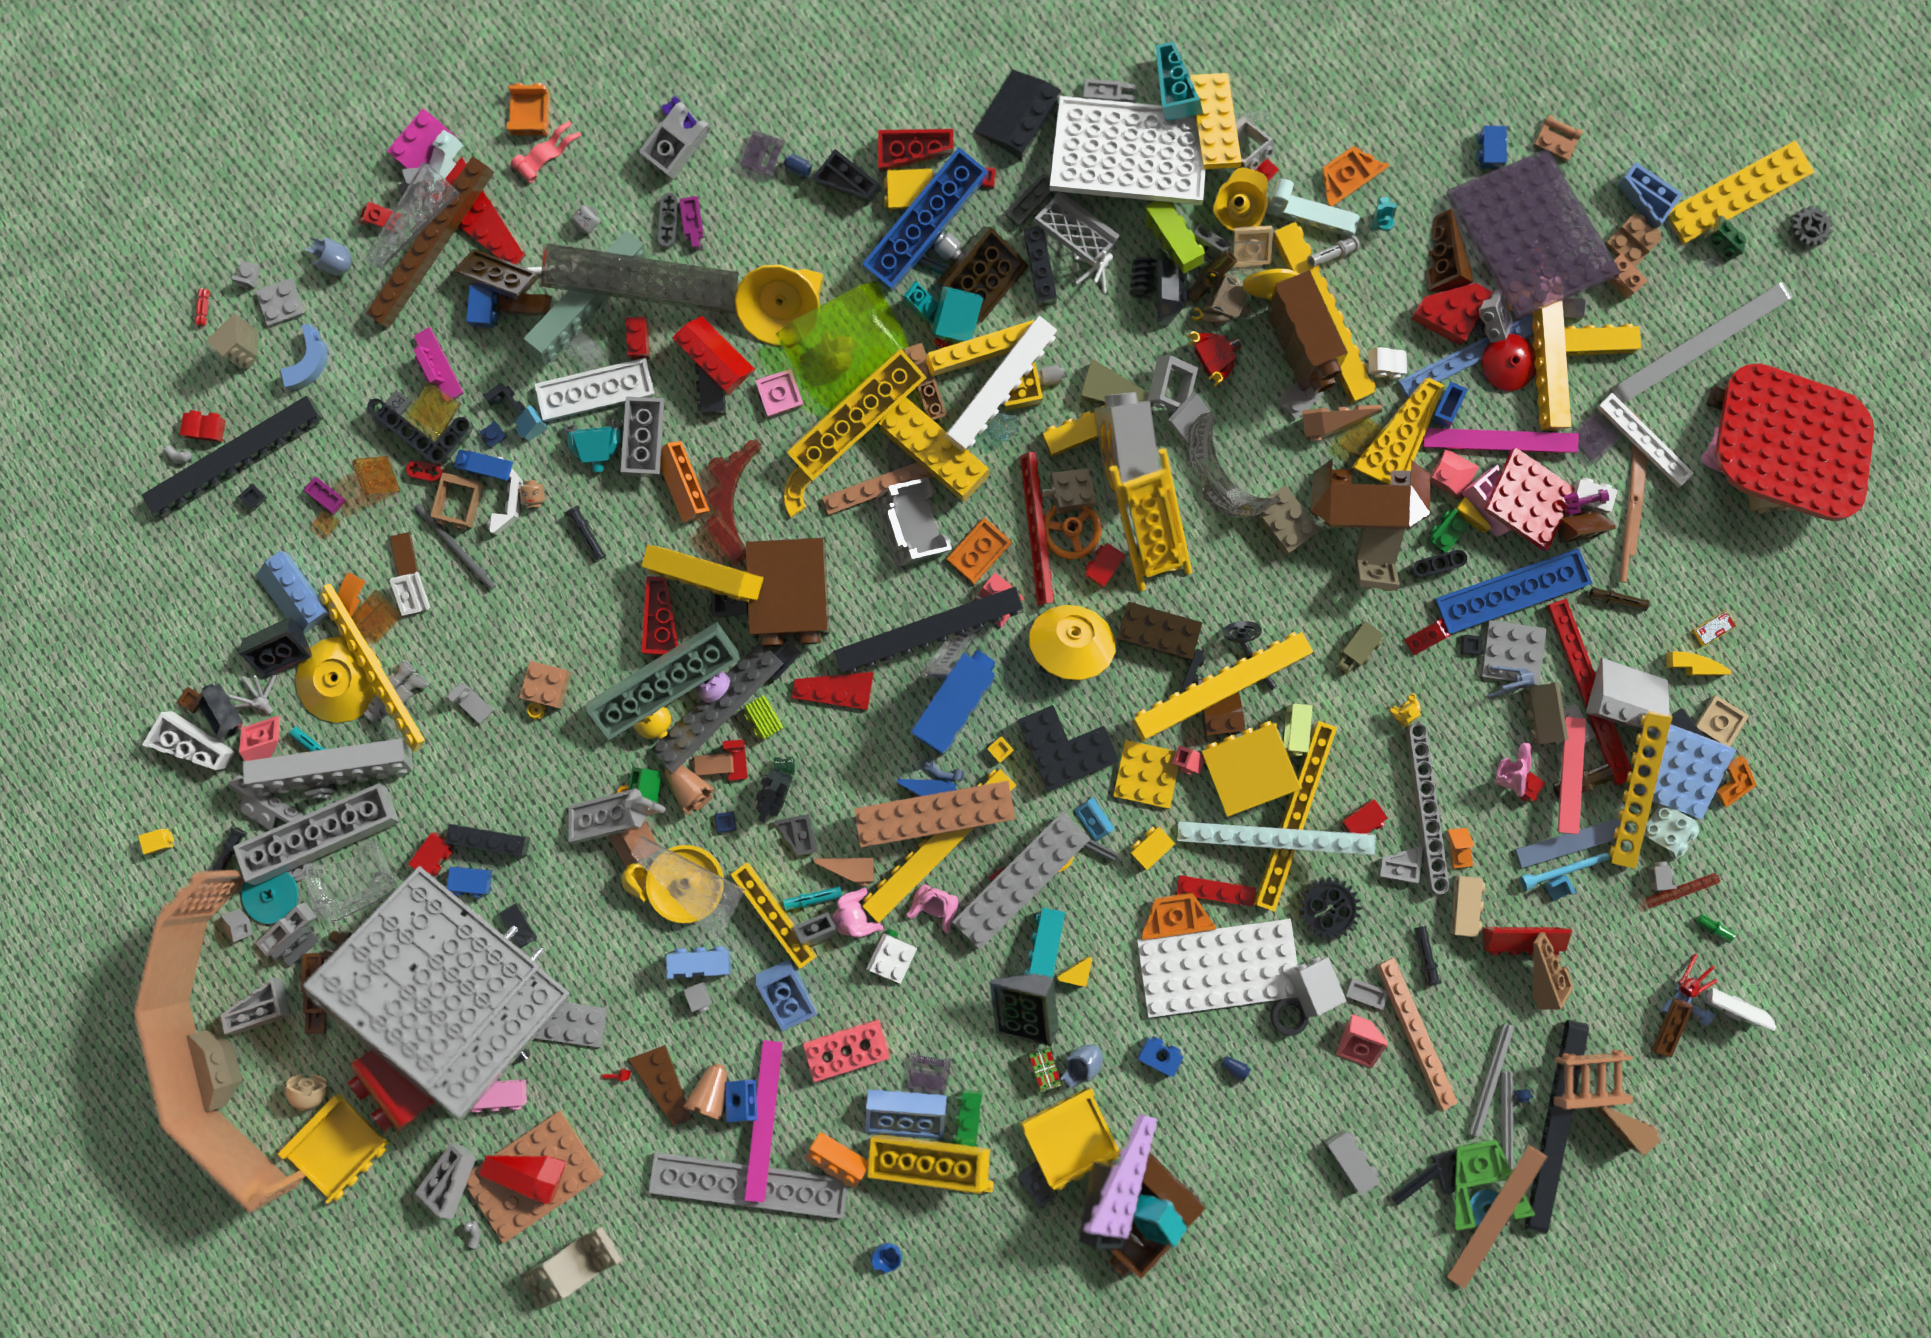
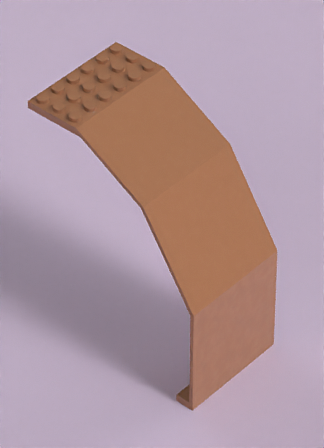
M241 870L198 872L191 877V883L186 888L184 887L176 893L175 896L177 898L161 909L162 913L157 918L135 1009V1016L162 1128L246 1209L253 1212L294 1190L306 1175L300 1170L287 1177L217 1109L206 1112L186 1037L196 1033L189 999L207 923L244 884L245 880Z

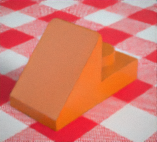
M1468 828L1449 829L1448 838L1452 868L1473 866L1471 847H1474V843Z

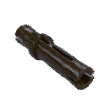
M1592 587L1589 592L1590 599L1604 601L1605 604L1609 605L1613 603L1647 611L1650 604L1649 600L1616 593L1612 589L1603 590Z

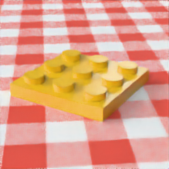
M1125 740L1113 797L1170 809L1179 766L1172 763L1176 751Z

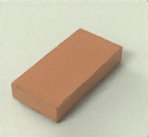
M733 753L694 756L696 775L734 772Z

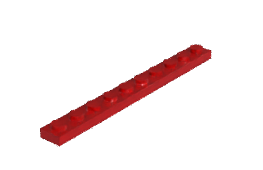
M1567 598L1546 606L1583 704L1587 710L1596 675ZM1588 714L1605 762L1613 770L1614 786L1627 782L1629 771H1632L1614 723Z

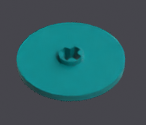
M284 872L257 885L244 882L242 888L244 908L258 922L265 924L277 923L296 907L299 894L297 883L288 872ZM268 891H272L271 895H273V898H268Z

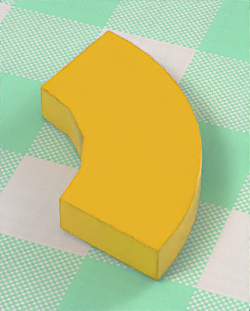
M797 467L789 476L784 491V504L790 518L806 508L804 491L811 483L807 474L800 467Z

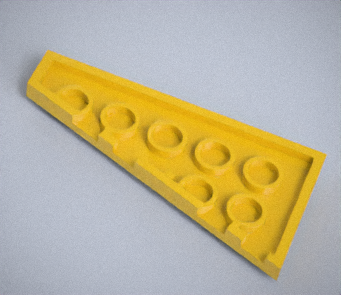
M1425 378L1351 468L1386 485H1390L1391 471H1410L1411 459L1414 461L1444 385L1431 378Z

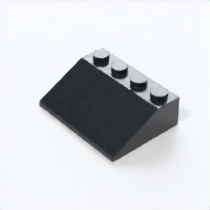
M1012 69L974 132L1023 160L1060 100L1061 89L1045 80Z
M1029 974L990 980L996 1033L1051 1047L1059 1029L1054 978L1046 975Z

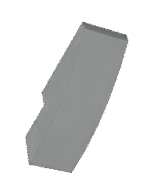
M305 902L297 905L255 944L269 958L271 957L270 953L299 927L308 926L317 916Z

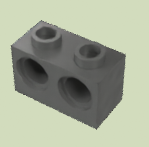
M1200 224L1193 232L1196 243L1198 245L1201 244L1204 248V260L1209 264L1231 246L1229 242Z

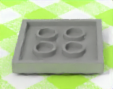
M1488 620L1481 677L1516 682L1515 675H1518L1519 672L1494 670L1490 666L1526 667V671L1533 672L1534 685H1540L1547 628Z

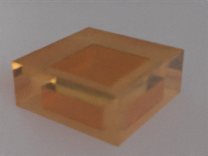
M323 509L313 522V525L330 536L341 520Z

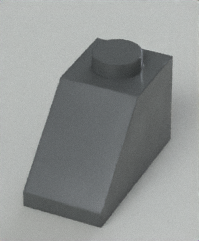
M826 912L793 926V930L801 945H817L833 938L836 926L829 913Z

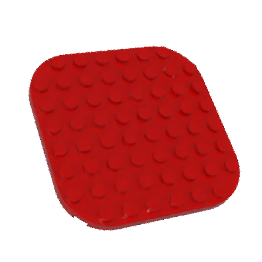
M1745 365L1739 368L1726 384L1715 449L1716 463L1719 471L1722 470L1727 476V481L1733 487L1746 494L1823 520L1842 521L1856 514L1866 500L1874 438V421L1867 408L1853 394L1769 365Z

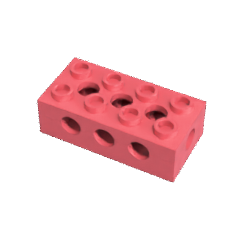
M879 1018L803 1043L814 1082L890 1058ZM866 1039L871 1043V1047L865 1049L861 1046L860 1042ZM845 1045L850 1046L852 1053L844 1054L842 1047ZM826 1051L831 1052L833 1059L826 1060L823 1053Z

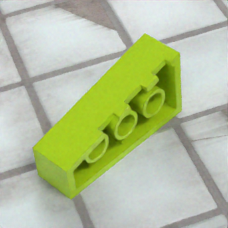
M1154 201L1145 206L1146 226L1149 230L1153 228L1155 238L1157 240L1161 239L1166 252L1171 251V258L1183 274L1204 263V248L1201 244L1198 245L1196 243L1192 230L1187 229L1182 215L1179 216L1173 202Z

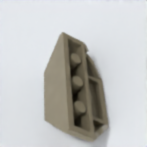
M207 1030L187 1035L206 1112L226 1106L242 1082L233 1042Z

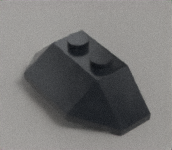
M1157 248V323L1162 327H1167L1185 307V300H1187V290L1185 289L1187 272L1183 274L1171 256L1163 249Z

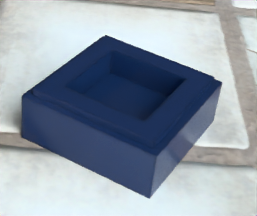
M734 811L714 814L717 833L737 830Z

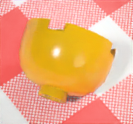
M664 706L633 725V728L645 739L657 737L659 740L668 734L666 730L671 726V715L667 707Z

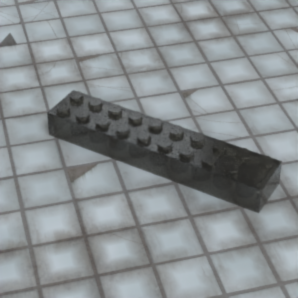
M549 243L543 247L540 287L722 313H732L736 310L734 298L738 286V272Z

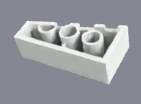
M173 711L160 713L142 744L143 746L155 748L158 751L190 760L214 770L227 768L236 753Z

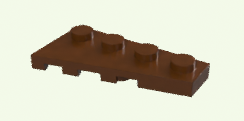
M667 1045L629 1058L673 1126L692 1119L690 1110L683 1108L686 1098Z

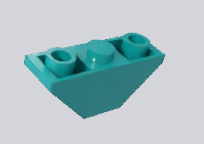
M914 281L904 295V303L917 316L933 326L938 303L917 281Z

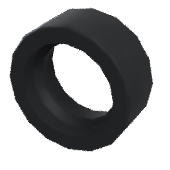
M1280 999L1271 1008V1023L1276 1030L1284 1035H1298L1308 1025L1309 1017L1306 1018L1302 1005L1297 999ZM1286 1005L1297 1007L1301 1014L1299 1024L1293 1028L1282 1026L1278 1019L1279 1011Z

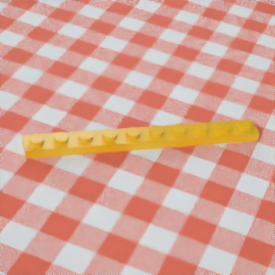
M331 584L324 585L319 595L321 603L326 606L330 618L338 626L340 635L344 636L347 641L349 650L353 651L356 656L358 665L363 668L367 680L372 683L377 697L384 703L386 712L393 718L395 726L402 733L406 745L411 748L412 752L420 750L425 741L334 588Z

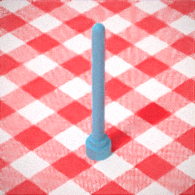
M1603 853L1536 876L1529 874L1520 876V881L1523 889L1528 891L1534 889L1537 883L1607 861L1610 857L1608 853Z

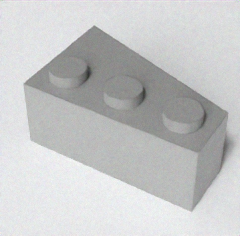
M272 977L266 984L259 989H255L244 1000H240L222 1013L220 1016L224 1034L236 1035L290 1017L282 980Z
M450 1144L415 1192L438 1217L453 1219L476 1157L465 1146Z

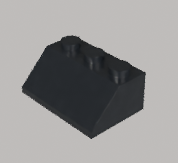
M291 617L243 638L239 650V655L263 679L312 657L303 629Z

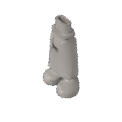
M404 659L399 663L398 673L396 675L391 674L388 677L402 703H405L414 695L411 691L413 688L425 689L429 685L427 680L420 674L415 673L416 669ZM409 677V679L404 683L403 680ZM375 694L371 703L368 704L369 708L364 712L366 717L373 723L379 718L383 719L384 716L388 715L384 703Z

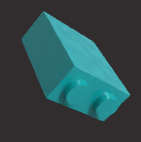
M943 286L931 331L937 338L947 340V337L953 338L954 342L957 343L971 340L983 298L978 294Z

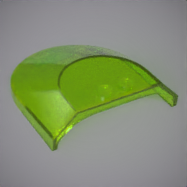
M876 281L853 288L794 319L776 333L779 343L808 394L818 404L830 410L897 349L901 348L904 351L905 348L909 347L904 332Z

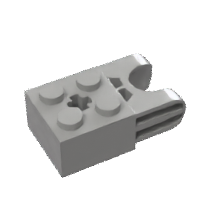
M682 102L677 103L664 121L659 123L639 150L643 156L672 179H675L710 131V124L706 121H699L692 128L684 129L683 123L688 114V109Z

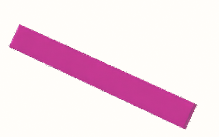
M1427 428L1423 437V448L1511 451V449L1516 447L1522 452L1578 453L1579 433Z
M763 1040L757 1090L758 1120H755L753 1125L745 1201L765 1202L783 1042Z

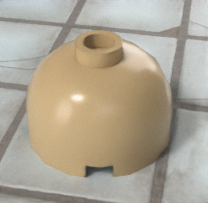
M303 1074L291 1077L286 1082L285 1090L288 1102L302 1111L315 1108L325 1098L327 1091L325 1078L312 1074L310 1075L313 1079L303 1078Z

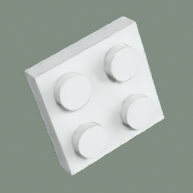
M883 933L866 969L901 984L917 948Z

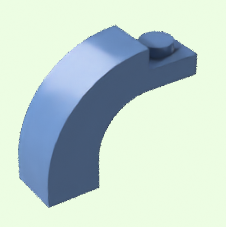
M310 324L302 325L306 342L304 358L294 366L281 369L284 386L290 391L304 388L313 383L320 376L326 365L328 355L327 344L320 340L318 329H315Z

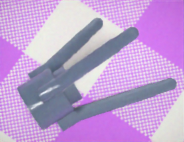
M1490 666L1494 670L1519 672V674L1515 675L1516 683L1502 686L1503 690L1488 694L1489 698L1534 686L1533 672L1526 671V667Z

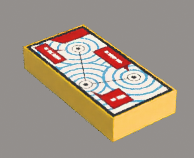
M1724 610L1692 631L1703 647L1737 625L1728 611Z

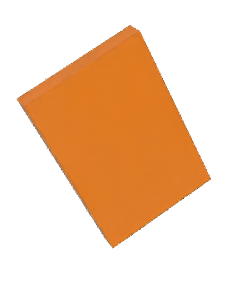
M984 517L946 560L975 585L1008 549L1012 542Z

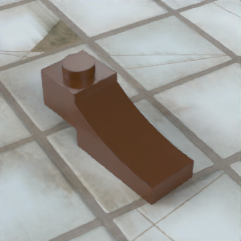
M501 294L498 299V311L509 315L522 314L527 317L546 315L550 310L552 296L548 294H524L517 301Z

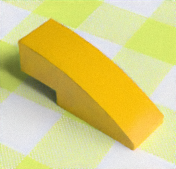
M1677 651L1666 653V667L1686 668V676H1725L1731 674V670L1724 665L1698 654Z

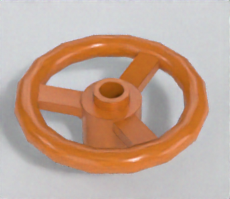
M1055 505L1052 506L1045 514L1044 522L1048 549L1057 556L1069 560L1082 558L1091 553L1098 545L1102 533L1101 520L1092 507H1081L1079 509L1083 511L1077 518L1070 517L1064 523L1051 521L1057 513ZM1090 516L1094 524V534L1091 542L1082 549L1078 536L1082 530V523ZM1070 526H1073L1075 528V531L1072 532L1071 530H1068V528ZM1049 529L1062 531L1065 537L1071 539L1075 551L1068 552L1057 547L1050 537Z

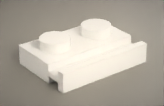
M419 572L390 579L402 616L430 609Z

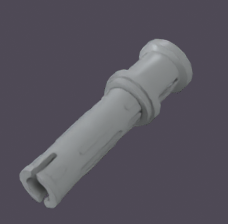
M1350 236L1345 241H1337L1333 247L1309 255L1307 263L1310 267H1315L1333 258H1343L1348 253L1358 252L1360 249L1359 240L1355 236Z

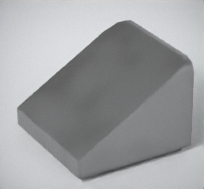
M1564 299L1563 318L1582 320L1585 317L1587 299Z

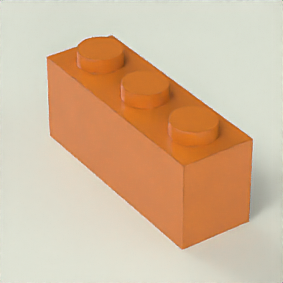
M819 1132L804 1158L810 1164L821 1168L828 1175L834 1176L846 1186L854 1189L869 1166L868 1160L822 1132Z

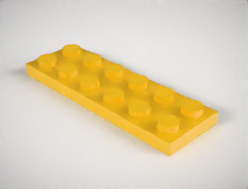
M1228 73L1190 75L1191 82L1195 87L1203 109V114L1195 115L1203 169L1241 167L1242 161Z

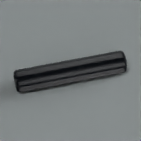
M1436 1162L1392 1194L1391 1198L1394 1203L1400 1205L1442 1173L1441 1167Z

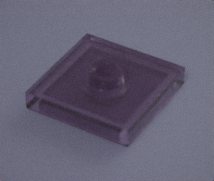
M1596 410L1572 432L1579 433L1578 449L1593 464L1622 438Z

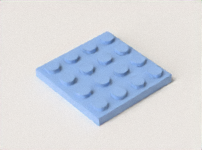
M1670 725L1652 801L1702 819L1736 749ZM1650 748L1647 754L1648 757L1655 754L1653 748ZM1641 766L1639 772L1642 775L1650 774V769L1647 766ZM1636 785L1634 787L1635 792L1638 794L1646 792L1643 785Z

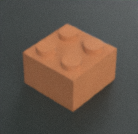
M530 661L520 698L562 709L572 672Z

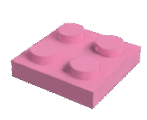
M792 369L756 380L768 418L804 406Z

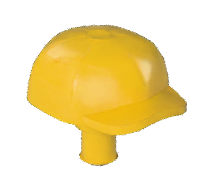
M1244 167L1238 168L1232 173L1228 181L1219 189L1213 207V212L1222 226L1234 231V228L1258 227L1261 224L1268 206L1267 177L1258 171Z

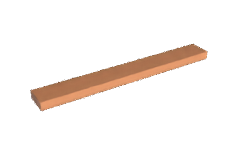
M1528 1145L1447 1278L1462 1288H1466L1546 1160V1155Z

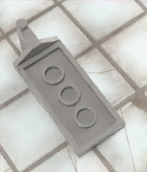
M637 789L570 805L568 842L577 844L640 828L648 815L663 814L665 807L642 797L640 790Z

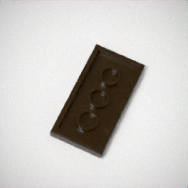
M473 249L452 271L454 277L517 301L539 279L537 272Z

